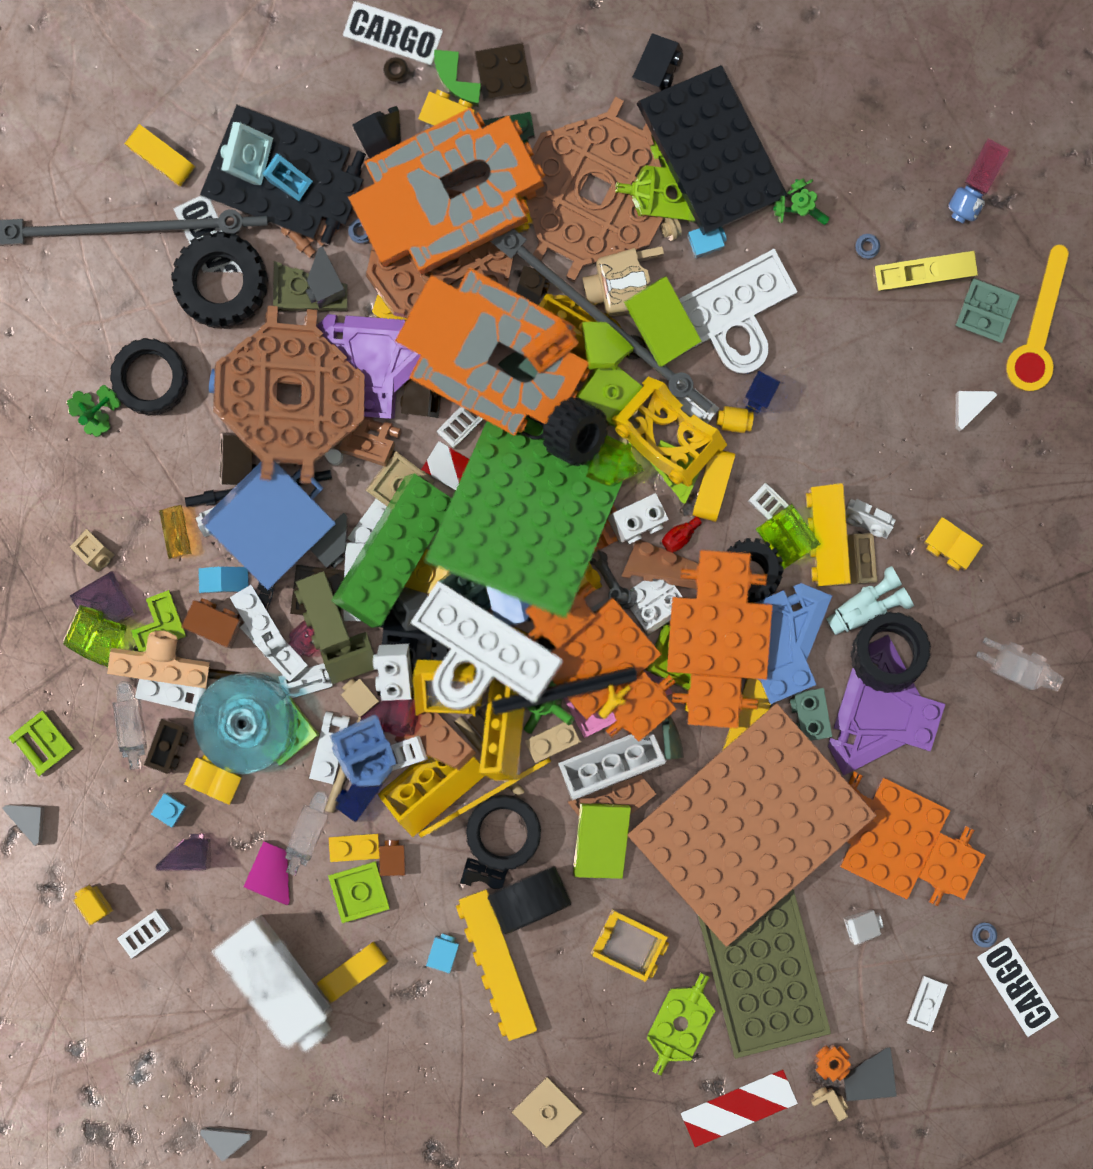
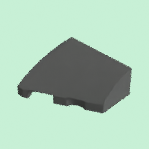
M885 1047L883 1051L870 1059H866L859 1066L851 1069L848 1075L843 1078L846 1101L897 1097L890 1047Z

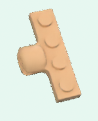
M156 630L148 635L147 646L144 652L111 648L107 674L206 689L210 662L177 657V637L169 631Z

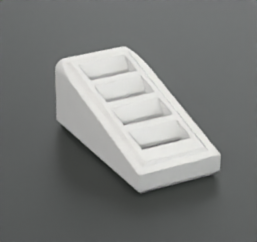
M460 407L436 433L455 450L483 418L479 416L475 418L465 408ZM462 413L472 421L470 425L460 417ZM455 420L465 428L463 432L453 424ZM449 427L458 435L457 439H454L446 431Z
M766 482L748 501L783 535L801 517ZM767 492L770 495L769 498L760 505L758 501ZM774 499L777 503L769 512L766 511L765 508ZM782 506L784 510L775 519L772 515ZM787 513L792 515L783 526L779 523Z
M420 735L390 745L392 752L394 751L393 755L395 754L394 758L396 757L395 761L397 760L396 764L392 766V771L427 759ZM409 744L412 745L416 758H413Z
M157 909L118 937L117 940L132 959L172 930V928ZM153 919L158 925V927L161 929L159 933H157L152 924L149 922L150 920ZM143 925H146L153 935L152 938H149L143 930ZM138 930L143 939L146 941L144 944H142L137 938V936L134 934L135 931ZM128 936L135 942L138 947L134 950L126 940Z

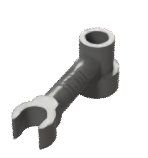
M597 550L600 555L599 560L596 561L595 558L591 557L590 563L600 571L610 588L609 600L613 598L623 609L632 608L636 602L635 593L632 590L619 586L608 567L607 554Z

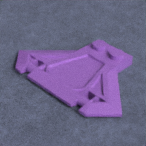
M328 314L316 327L323 333V337L331 345L334 344L347 357V361L355 369L358 368L365 375L364 416L395 418L396 392L410 379L409 376L421 356L395 342L406 320L345 316L344 323L337 322V315ZM337 332L343 333V339H337Z
M889 635L868 645L871 660L882 671L899 674L907 670ZM852 667L834 725V729L840 730L838 740L830 738L828 744L843 776L904 744L931 751L945 704L921 697L914 683L899 692L884 693L882 691H875L873 688L866 686L857 677ZM850 734L856 735L853 745L847 743Z

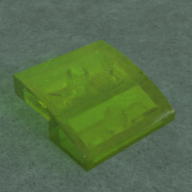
M790 504L756 528L764 542L770 543L769 548L771 550L773 548L777 549V557L781 556L783 560L781 566H784V569L820 545L793 504Z
M79 605L65 635L63 644L80 656L108 667L111 648H119L126 633V625L103 619V612Z

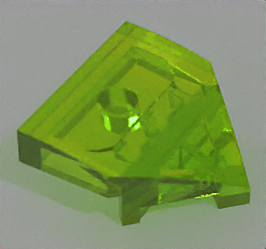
M607 435L604 445L600 448V452L591 460L586 477L601 484L611 486L642 473L644 469L641 463L637 464L631 451V443L625 445Z

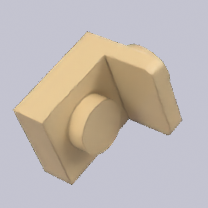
M87 529L70 546L88 566L97 572L106 567L114 556V553L106 548Z

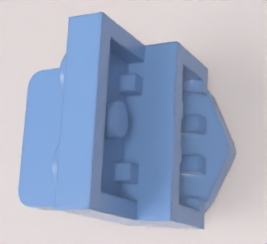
M370 716L330 735L334 745L332 747L333 753L351 784L355 783L360 787L380 786L392 772V766L396 764L390 743L385 739L377 716Z

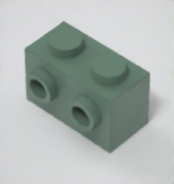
M824 688L794 694L793 698L789 699L791 712L796 713L798 723L795 724L807 738L812 741L832 737Z

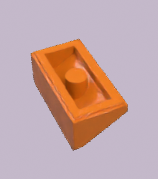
M558 320L523 347L522 351L540 374L576 347L579 342L562 320Z

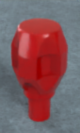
M695 516L688 523L685 522L684 524L674 526L662 539V544L666 550L674 553L683 548L690 541L694 530L702 524L701 520Z

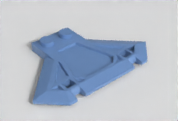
M803 583L793 586L796 594L789 597L786 596L783 590L755 602L773 604L767 680L757 679L760 680L770 704L817 685L808 666L807 658L832 595ZM800 603L802 609L793 612L791 606Z

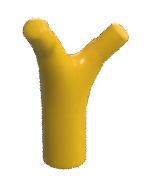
M613 685L608 686L609 698L598 712L602 718L606 719L616 706L625 704L626 701L622 698L631 689L629 686H626L617 694H615Z

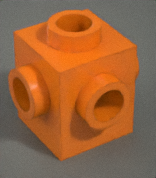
M833 1044L829 1047L825 1045L817 1052V1058L814 1061L818 1067L815 1070L824 1080L830 1078L833 1082L836 1079L841 1081L850 1072L848 1068L851 1066L848 1059L851 1056L841 1046L836 1049ZM832 1060L838 1061V1066L835 1069L829 1066Z

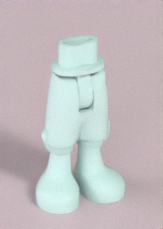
M892 566L886 568L884 572L885 577L877 586L863 587L861 592L850 598L838 609H835V613L826 618L835 635L845 630L849 632V630L861 627L876 615L885 614L892 607L902 606L905 609H910L914 606L904 587L886 599L877 601L879 596L902 585Z

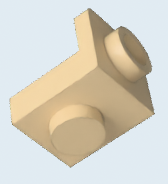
M826 1087L813 1093L814 1097L810 1099L813 1106L827 1100L838 1121L847 1118L845 1110L849 1108L842 1095L837 1098L832 1088L827 1090Z

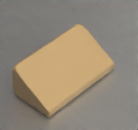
M871 533L847 535L850 571L849 584L877 582L874 535Z

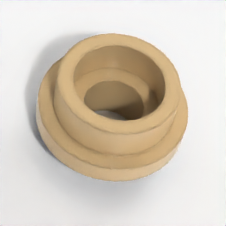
M663 218V223L661 224L662 234L671 241L676 240L677 236L682 234L678 219Z

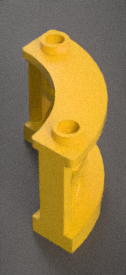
M647 377L642 382V389L617 416L614 415L611 419L616 426L615 431L619 436L627 439L653 465L666 473L675 484L679 485L682 483L690 487L693 483L692 479L717 451L722 452L727 443L717 428L702 421L694 414L690 418L680 409L683 404L670 392L664 382ZM651 396L648 407L646 408L642 404ZM638 410L645 416V419L640 416L636 417L634 421L638 422L639 428H634L628 420ZM660 410L667 414V418L658 417L661 415ZM675 421L679 425L677 440L681 446L672 448L656 446L653 435V422L658 425H669ZM688 432L693 436L692 438H687L690 444L684 439L683 433ZM707 445L700 454L696 451L697 449ZM686 454H689L694 458V461L685 470L677 465V461H683L686 465L688 462Z

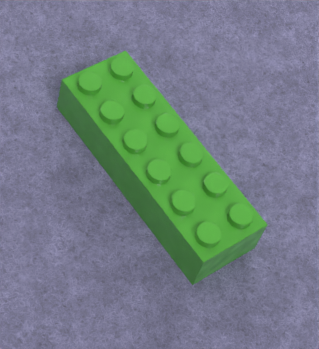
M415 473L405 476L331 601L371 628L381 626L441 525L452 498Z

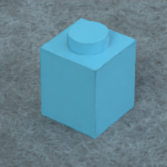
M723 227L704 236L700 229L688 232V238L695 258L724 249V242L727 241Z
M164 793L151 815L172 828L176 826L188 805L169 793Z
M441 933V937L435 936L426 966L450 973L459 943L455 942L456 937Z

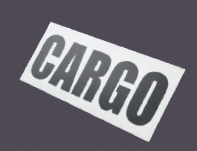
M354 1L343 36L431 65L434 58V50L437 49L443 30Z
M201 196L174 208L178 220L218 218L211 201ZM220 228L184 229L183 231L191 244L190 241L195 237L199 239L203 237L204 233L217 234V231L222 230ZM223 257L211 259L201 267L203 272L242 273L240 267L234 261Z
M1009 938L977 957L1027 1037L1059 1018Z

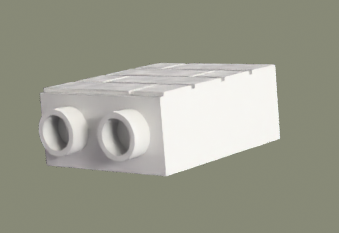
M262 915L213 950V953L228 973L231 971V977L245 996L251 998L249 1001L263 1020L269 1022V1028L283 1046L289 1047L297 1042L305 1052L323 1039L332 1029L325 1019L333 1009Z

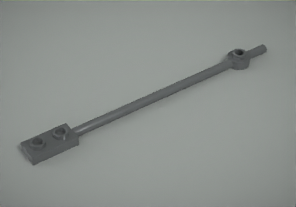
M232 209L222 212L219 218L25 227L23 219L0 220V246L25 245V237L206 228H220L226 234L231 235L232 233H240L243 227L268 226L269 220L268 216L242 217L239 212ZM234 218V224L227 226V219Z
M515 229L490 241L511 259L515 254H518L596 321L607 322L634 347L633 352L669 381V390L674 396H687L705 412L712 407L709 401L693 389V380L688 374L682 372L675 374L666 365L658 366L655 358L648 350L523 247L527 239ZM677 381H685L686 387L683 390H679L676 387Z

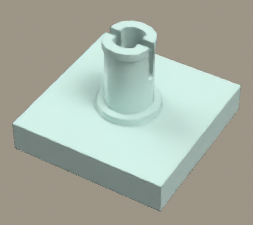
M233 122L228 145L225 144L221 148V156L224 158L221 170L254 185H262L263 173L266 169L273 138L247 125Z

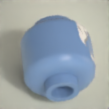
M966 185L965 188L959 187L948 204L949 209L953 212L951 217L963 224L966 220L975 221L985 206V201L982 198L983 194L969 185Z

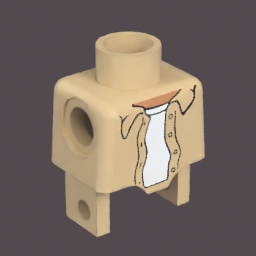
M663 247L636 252L635 248L599 258L596 263L597 274L582 277L586 299L593 305L603 303L605 313L609 317L629 315L630 313L624 301L646 288L650 283L648 270L644 269L639 262L663 257Z

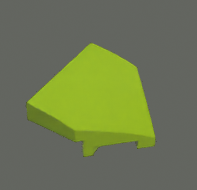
M582 322L581 328L589 369L612 368L615 371L618 364L626 355L633 351L634 347L607 322Z

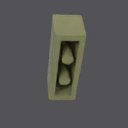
M324 571L297 581L298 590L294 592L299 604L304 603L307 612L303 613L307 626L313 627L315 635H312L311 638L316 650L321 649L323 654L326 655L352 645L338 605L331 601L334 594Z

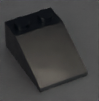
M386 616L382 645L409 644L413 679L416 661L431 660L433 637L420 629L406 631L396 617ZM426 680L427 691L429 680ZM413 684V693H412V698H411L412 700H415V698H414V684ZM377 691V695L381 696V692Z

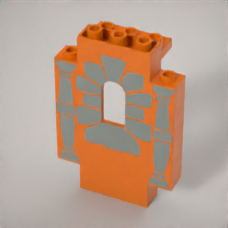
M470 107L364 161L375 184L348 198L384 267L411 254L421 275H424L528 222L526 214L529 213V210L524 200L518 201V199L525 195L528 200L536 197L535 190L544 186L541 179L545 175L539 163L533 164L530 157L534 154L528 142L522 143L519 135L523 134L517 120L512 122L508 115L481 128L485 124L479 112L474 114ZM474 161H484L490 166L491 172L487 181L450 200L440 180L441 178Z
M468 268L457 289L430 275L395 339V342L421 355L409 376L410 379L514 436L517 431L522 433L528 422L525 419L527 414L544 424L547 423L550 413L552 414L557 405H560L561 401L568 400L570 397H576L578 391L575 388L578 382H584L590 372V369L587 368L588 362L571 352L566 353L539 374L537 371L536 377L526 383L520 382L487 364L498 341L526 356L522 348L558 320H562L574 337L576 332L573 331L574 325L471 268Z

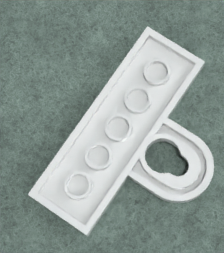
M772 249L681 297L679 300L701 339V342L694 347L710 339L722 363L729 370L739 374H747L760 368L768 355V342L755 315L797 293V290L775 249ZM739 326L746 329L749 333L751 351L748 355L742 356L738 354L736 349L731 348L727 344L726 333L730 328Z
M439 581L411 621L412 625L451 649L436 671L433 679L435 695L445 706L451 709L461 710L473 706L481 698L494 677L536 704L563 663L560 658ZM464 662L474 664L477 668L475 680L465 685L461 690H454L451 682L454 678L453 672Z

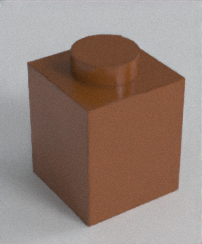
M385 840V845L379 846L380 876L406 875L405 844L399 845V840Z

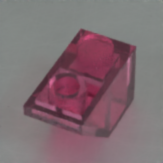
M411 698L410 700L382 701L361 716L360 719L362 721L375 715L379 719L383 732H389L399 737H403L405 734L414 735L418 719L415 711V700Z

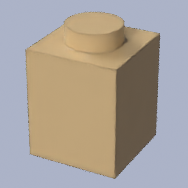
M353 678L342 687L344 692L341 696L359 717L365 715L380 702L362 679L355 681Z

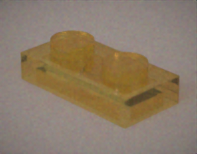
M182 505L159 510L168 559L192 554Z

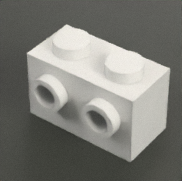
M656 493L608 516V521L620 544L628 541V544H632L642 539L641 534L648 530L650 534H653L663 529L662 524L669 520Z
M409 644L379 645L377 654L373 655L374 669H378L379 677H376V691L381 692V701L410 700L413 693V679Z

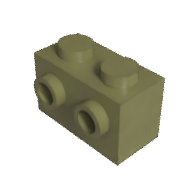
M367 632L350 637L352 645L324 655L320 649L324 666L332 684L375 670L373 666L375 651Z

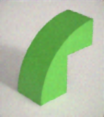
M434 50L437 75L444 88L455 99H462L473 104L474 107H479L481 83L457 81L459 52Z

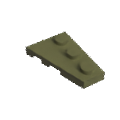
M274 261L273 306H278V311H307V309L317 311H348L347 284L341 283L345 290V297L319 309L316 302L311 304L305 291L308 289L307 278L309 273Z

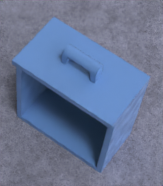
M261 461L201 522L268 590L336 523L313 500L323 490V487L314 478H311V483L316 488L308 495L295 482L301 476L302 467L290 477L276 462H273L271 481L260 480Z

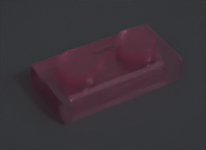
M987 139L964 184L987 194L1009 149Z

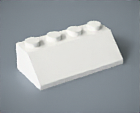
M651 731L639 742L630 734L558 764L571 798L574 800L666 762L653 731Z

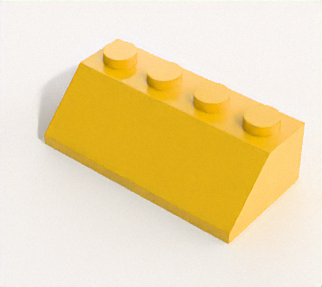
M843 483L811 487L809 489L810 493H806L805 497L806 507L811 508V518H807L808 533L813 532V542L809 543L810 557L815 558V567H811L812 582H816L817 587L847 585L850 583Z
M427 756L426 760L412 764L377 795L398 823L414 837L485 777V775L479 773L480 762L475 756L460 770H456Z

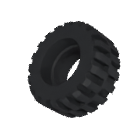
M217 231V234L204 233L203 237L192 239L189 246H184L181 249L180 257L175 259L173 264L175 268L171 275V280L173 281L172 289L181 308L196 322L211 328L222 327V329H226L232 325L239 326L243 324V321L247 318L251 319L255 315L254 312L257 308H261L264 303L263 298L264 295H267L268 290L266 266L257 250L247 240L241 239L238 235L233 233L228 235L222 231ZM218 257L234 261L240 267L243 274V285L239 294L225 303H214L207 300L201 295L197 286V276L201 267L209 260Z

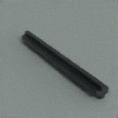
M629 667L546 687L536 704L523 695L517 694L493 700L491 706L494 714L497 715L608 688L609 685L616 686L637 680L638 675L635 667Z

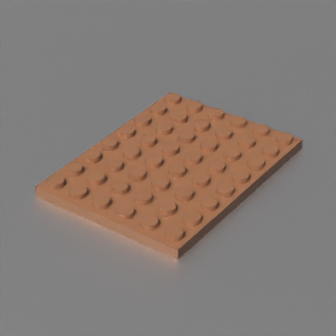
M776 703L627 835L727 947L869 823L876 814Z

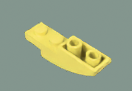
M975 251L875 266L878 291L978 275Z

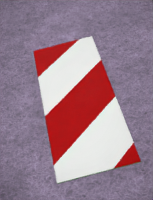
M438 441L421 470L456 490L470 459Z
M780 1070L681 1113V1116L696 1148L798 1103L784 1070Z

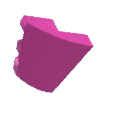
M263 841L243 887L288 905L290 902L288 851Z

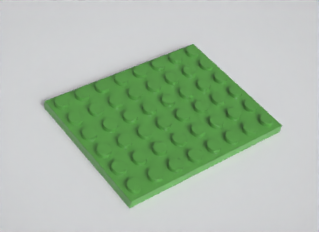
M525 416L528 422L523 431L533 436L541 435L543 433L542 425ZM486 421L425 561L566 619L633 456L607 445H602L600 452L594 456V459L588 460L585 465L574 466L549 453L543 444L544 438L534 440L518 432L514 436Z

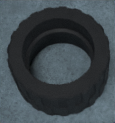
M142 338L141 340L131 341L130 344L122 347L121 351L116 354L110 368L111 387L113 392L116 393L117 398L129 409L147 416L161 415L164 412H169L181 402L188 385V371L182 357L170 345L157 339ZM146 354H154L164 358L172 370V383L169 390L155 400H143L136 397L130 391L126 381L127 371L131 363L136 358Z
M886 612L885 614L876 615L872 620L870 619L857 634L852 644L851 664L857 677L866 686L884 693L899 692L911 686L926 669L931 656L929 636L922 628L923 626L911 616H906L899 612ZM879 632H893L903 637L912 650L913 660L910 667L899 674L887 673L879 669L871 660L868 651L869 642L874 635Z
M497 795L486 799L474 809L467 822V844L471 849V853L481 864L491 869L505 871L523 866L534 856L540 844L541 826L537 814L524 800L511 795ZM495 810H512L518 813L526 824V842L518 852L512 855H495L487 850L482 843L480 836L482 822L488 814Z
M554 866L502 888L487 897L505 935L554 914L572 904L560 875Z

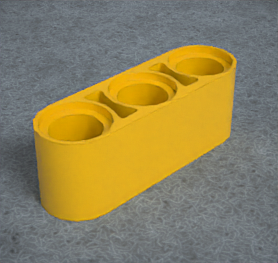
M140 124L124 143L134 153L180 187L195 169V166Z
M725 450L722 452L717 451L707 462L692 516L713 522L717 521L735 453Z
M373 941L318 981L316 985L331 1004L385 965L388 959Z

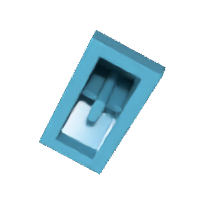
M279 154L275 155L263 173L268 182L297 201H300L312 183L309 177Z
M245 567L199 568V593L240 592L249 586L248 570Z

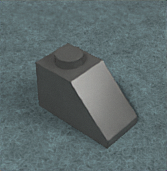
M323 246L318 248L307 278L308 289L305 290L311 304L316 302L319 309L346 296L345 290Z
M345 513L341 514L334 521L336 524L310 548L326 568L332 566L335 569L345 560L343 555L345 554L348 533V517Z
M403 587L390 611L406 631L418 630L419 628L412 625L411 621L428 595Z

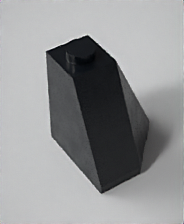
M397 106L389 108L388 114L378 111L352 124L354 133L368 159L402 142L400 112Z

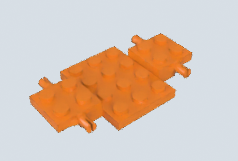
M700 550L697 569H681V573H686L681 574V579L696 580L697 598L672 597L667 672L692 674L688 694L674 692L672 694V697H675L672 698V703L687 704L689 725L738 728L739 714L742 708L757 710L758 699L743 698L741 692L742 678L767 680L773 604L748 602V590L751 584L766 585L767 579L766 574H752L750 568L751 553Z
M589 581L577 591L566 619L533 605L526 608L524 611L533 620L536 628L525 637L533 642L542 635L548 638L556 646L550 653L563 661L552 678L555 685L635 667L638 675L636 681L613 686L615 694L619 693L626 686H629L631 689L622 698L625 699V704L616 706L612 711L617 721L605 730L612 738L624 728L639 742L676 710L665 693L668 688L676 683L675 680L668 675L662 682L657 684L643 671L662 654L613 598L593 613L588 608L584 599L595 590ZM609 687L567 698L587 720L606 704L609 698Z
M853 771L848 784L876 816L847 841L850 846L840 867L905 899H908L917 879L920 878L935 888L929 901L930 903L939 906L944 893L953 894L964 900L985 858V854L974 850L968 844L975 830L965 826L960 839L950 838L940 833L951 810L885 778H882L873 798L870 799L857 790L863 775Z

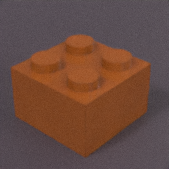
M201 598L200 602L193 600L182 628L232 649L241 629L240 627L244 622L238 619L240 614L226 608L221 612L216 609L218 604Z

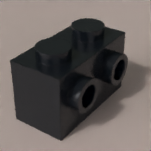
M652 33L632 77L636 85L656 93L671 87L674 79L673 72L676 66H680L684 54L680 44Z

